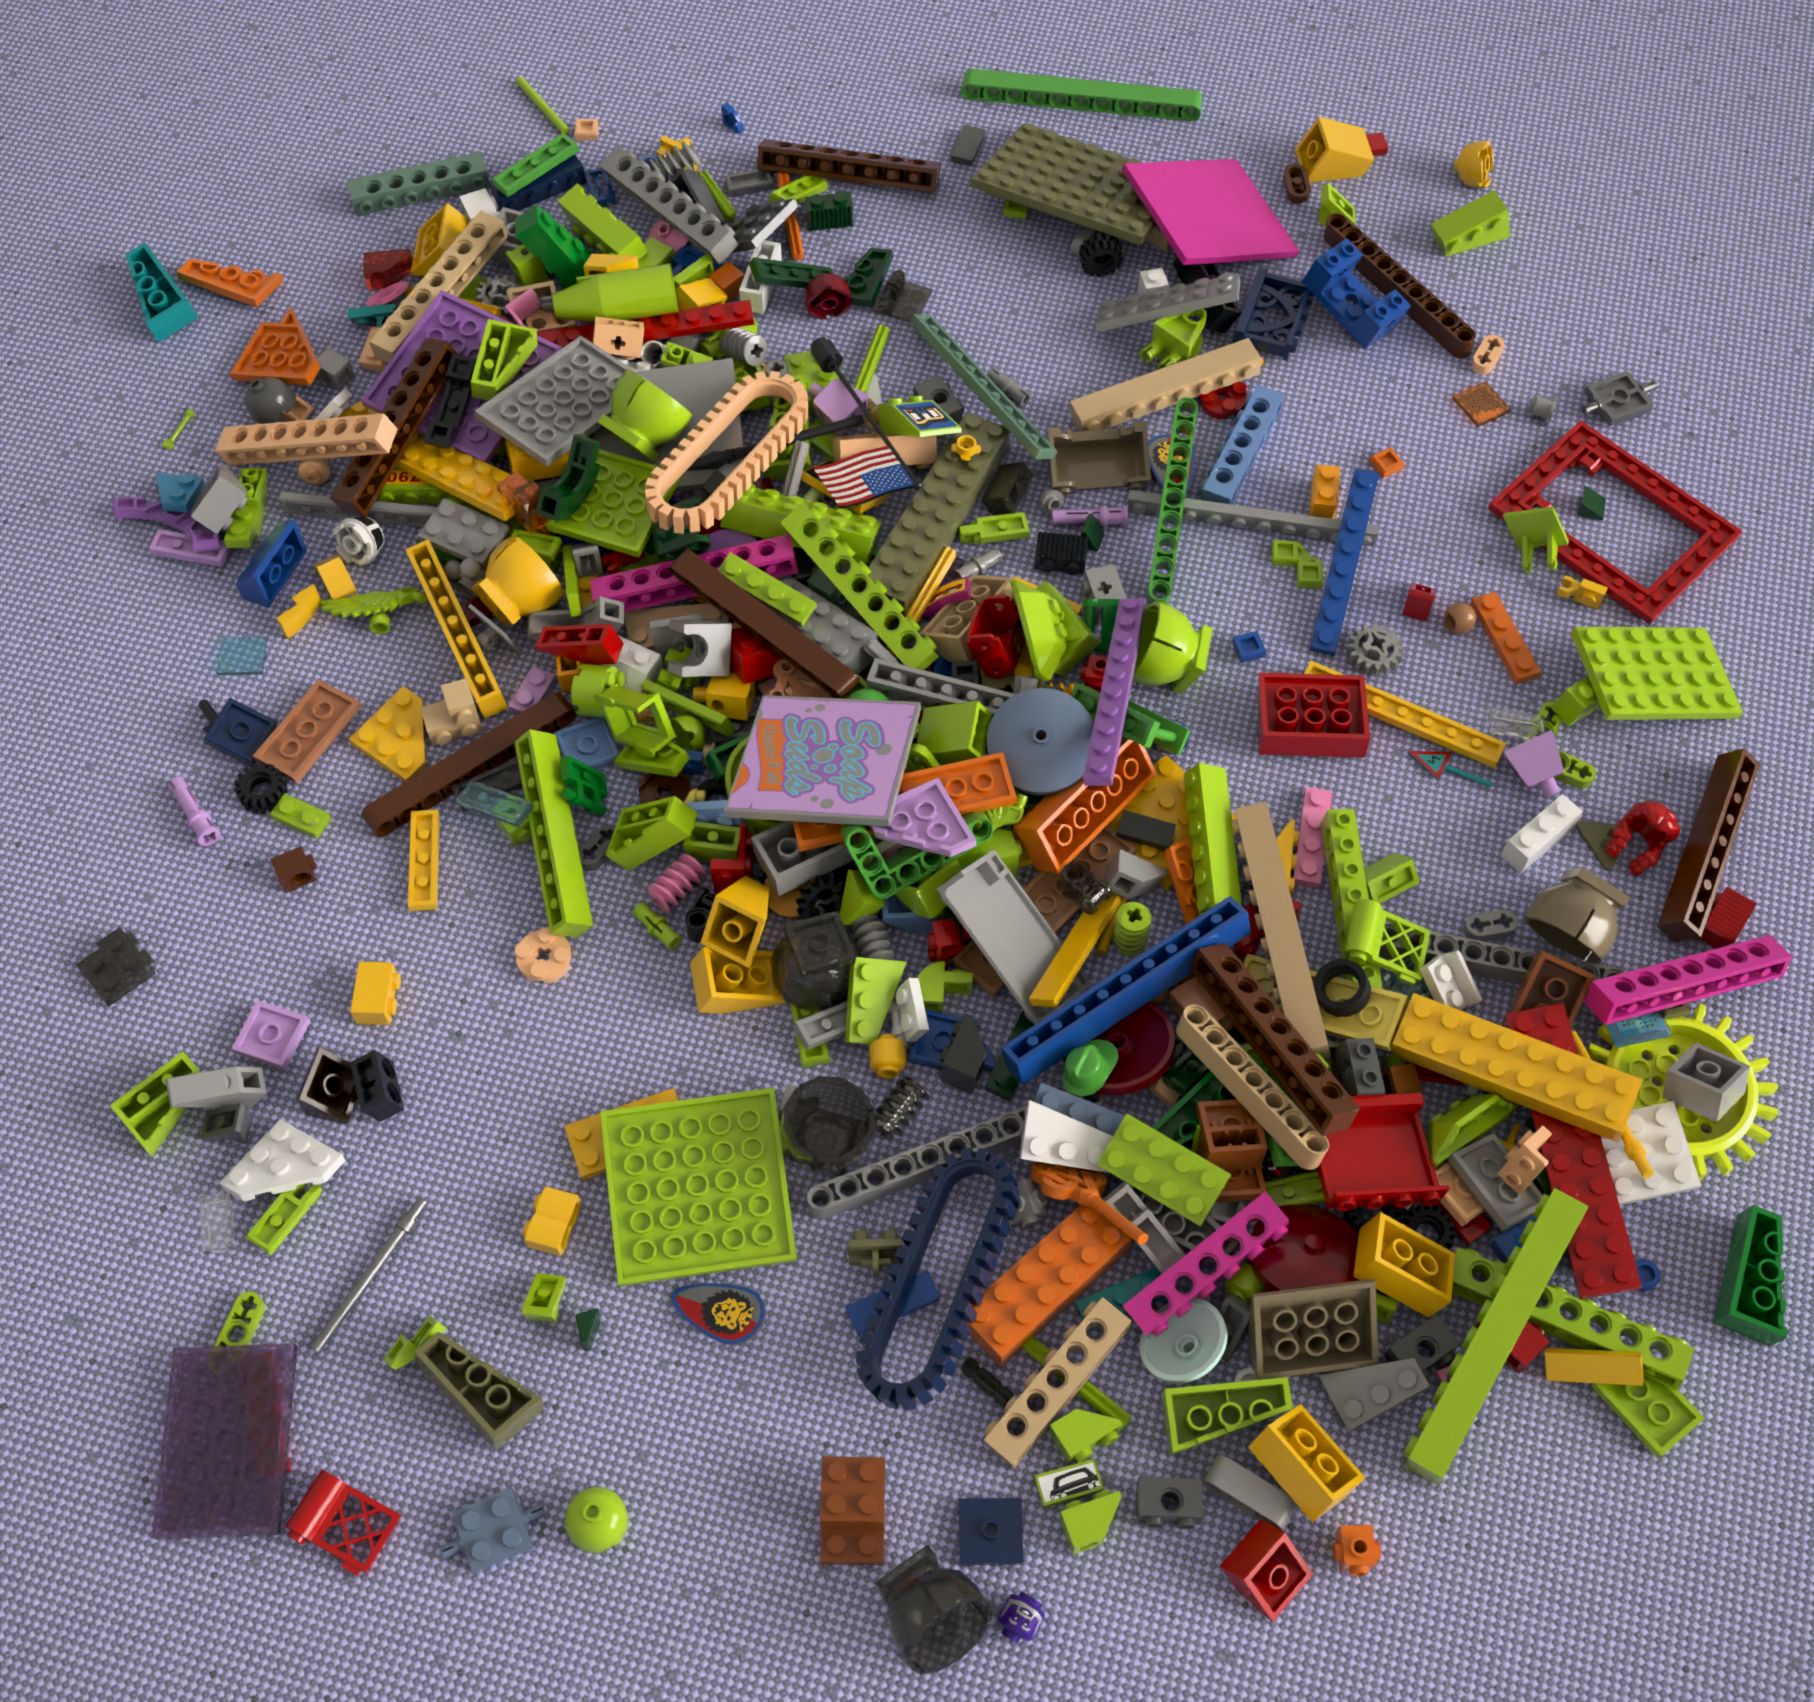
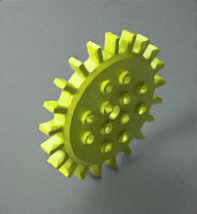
M1700 1003L1692 1013L1691 1019L1678 1017L1663 1020L1669 1036L1620 1047L1616 1045L1607 1025L1603 1024L1597 1034L1613 1047L1609 1051L1591 1043L1587 1052L1590 1058L1598 1060L1606 1066L1643 1079L1632 1110L1671 1102L1662 1098L1667 1070L1694 1043L1703 1045L1750 1066L1745 1094L1718 1122L1675 1104L1700 1181L1707 1175L1704 1160L1712 1158L1721 1174L1725 1176L1734 1168L1725 1153L1726 1151L1732 1149L1745 1163H1748L1756 1155L1741 1139L1744 1134L1761 1144H1764L1769 1139L1771 1133L1753 1123L1755 1117L1773 1121L1778 1115L1779 1109L1758 1103V1095H1773L1778 1089V1084L1773 1082H1756L1754 1073L1764 1070L1770 1061L1768 1057L1748 1061L1742 1051L1750 1046L1754 1039L1751 1034L1741 1037L1736 1043H1733L1724 1035L1730 1027L1732 1018L1729 1016L1724 1017L1713 1028L1703 1023L1706 1005ZM1669 1049H1674L1677 1055L1671 1054ZM1642 1054L1648 1055L1650 1060H1645ZM1652 1080L1659 1081L1661 1086L1654 1085ZM1701 1126L1708 1128L1709 1133H1704L1701 1130Z

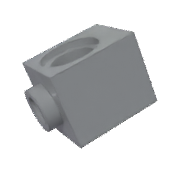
M328 348L317 357L321 367L317 373L318 379L337 391H340L355 377L350 360L331 348Z

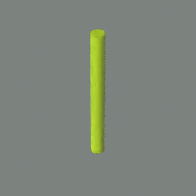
M523 77L517 78V85L561 133L567 135L570 129Z

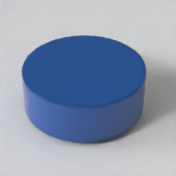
M1642 1259L1636 1261L1642 1285L1639 1291L1647 1292L1654 1289L1661 1277L1658 1267L1649 1260Z

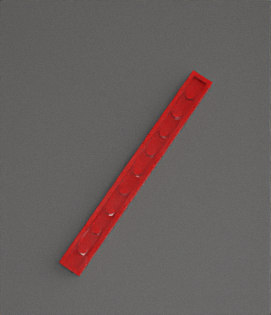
M750 300L628 320L644 322L643 342L754 325ZM594 324L538 332L537 336L564 348L579 336L592 342ZM616 336L615 342L619 343L621 337Z

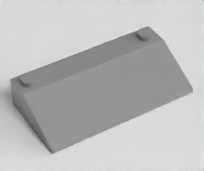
M995 850L990 851L937 888L944 904L950 907L1021 1005L1027 1019L1033 1022L1034 1025L1081 995L1092 985L1080 969L1057 1008L1031 1005L1030 995L1063 943Z

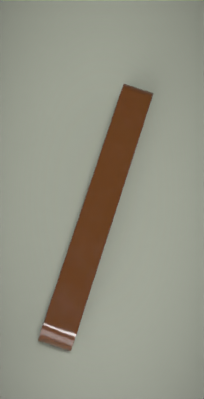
M1339 213L1328 216L1323 238L1329 246L1333 248L1347 238L1363 254L1354 267L1385 296L1396 289L1411 305L1406 314L1454 357L1466 358L1470 355L1476 333L1466 322L1348 218Z
M686 548L668 567L678 580L835 698L844 699L859 683L860 679L851 669L691 550Z
M555 692L373 801L362 810L361 817L376 837H384L410 822L411 811L431 809L517 756L515 741L529 729L554 734V732L569 725L576 718V710L561 692Z

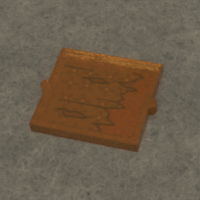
M1486 381L1474 387L1469 386L1467 390L1453 396V400L1477 428L1491 421L1496 422L1497 418L1511 411L1510 407Z

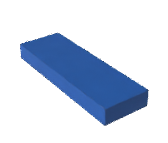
M928 1271L915 1276L899 1318L940 1301L939 1293ZM882 1291L845 1306L857 1336L863 1332L871 1331L866 1325L870 1314L880 1317L873 1306L877 1297L887 1299Z

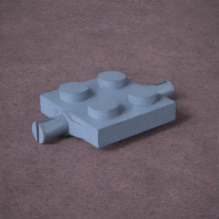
M510 1487L452 1512L457 1527V1539L439 1546L443 1559L462 1551L468 1559L472 1573L476 1574L534 1549L529 1535V1522L546 1516L542 1502L524 1510L518 1504L513 1488Z

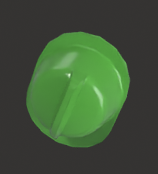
M1096 1039L1072 1050L1066 1057L1065 1068L1062 1074V1081L1066 1090L1075 1096L1082 1097L1099 1091L1116 1066L1119 1058L1118 1050L1114 1044L1106 1040Z

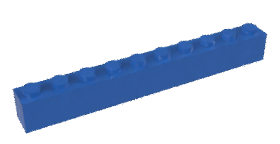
M1231 896L1227 897L1002 1046L1001 1049L1007 1069L1022 1085H1025L1067 1057L1072 1050L1085 1045L1191 974L1190 966L1199 948L1225 942L1231 947L1249 935L1251 931L1248 911Z

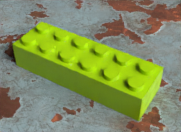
M751 484L747 491L743 490V496L738 501L734 500V506L729 511L725 510V515L721 519L720 527L764 539L790 534L780 522L804 502L808 508L814 506L823 516L820 519L825 527L830 524L839 534L836 540L841 545L846 542L856 553L852 558L857 563L862 560L865 565L872 558L875 546H878L882 522L876 521V518L872 516H857L847 509L835 510L828 508L826 504L821 502L809 503L799 496L787 497L780 495L778 491L773 489H758L753 484ZM814 527L810 529L808 532V537L814 536L817 533L818 528ZM791 536L793 546L803 549ZM828 546L824 550V555L831 554L834 546Z

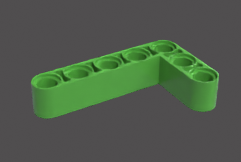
M971 812L962 816L976 839L975 847L984 843L992 836L993 825L982 812ZM982 822V826L978 830L972 831L976 823ZM844 824L840 830L841 839L872 893L880 899L891 897L973 849H968L953 857L933 853L930 858L925 859L924 855L928 851L908 846L888 859L883 860L863 825ZM854 833H861V836L858 840L850 841V838ZM873 855V860L870 863L863 864V860L867 856ZM910 864L906 872H900L903 865ZM886 878L882 886H875L879 879Z

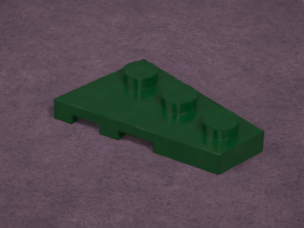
M870 248L854 265L855 270L848 277L845 276L843 278L851 291L852 305L874 306L894 257L892 250Z

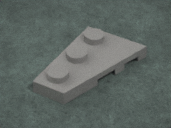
M1415 1358L1318 1375L1350 1432L1432 1387Z

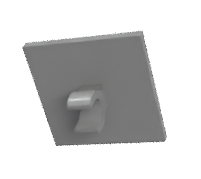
M470 604L468 606L487 628L476 639L487 650L491 649L499 638L518 655L521 656L523 654L504 631L473 605Z

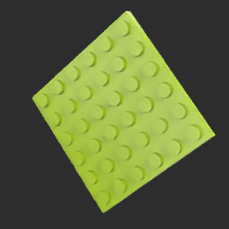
M774 1087L600 1111L619 1287L797 1261Z

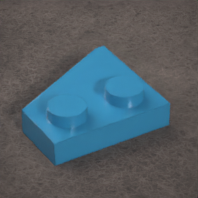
M156 474L163 510L188 513L205 486L203 477Z

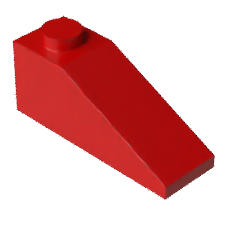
M610 623L550 626L542 628L535 648L537 651L588 664L605 665L617 663L624 643Z

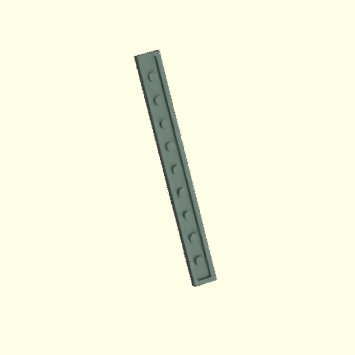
M913 314L910 323L917 329V333L928 341L929 346L939 353L941 359L950 365L953 372L961 377L968 388L972 389L978 396L977 398L990 409L991 414L996 416L1003 423V427L1015 436L1016 441L1026 448L1029 455L1036 460L1054 459L1057 450L932 315Z

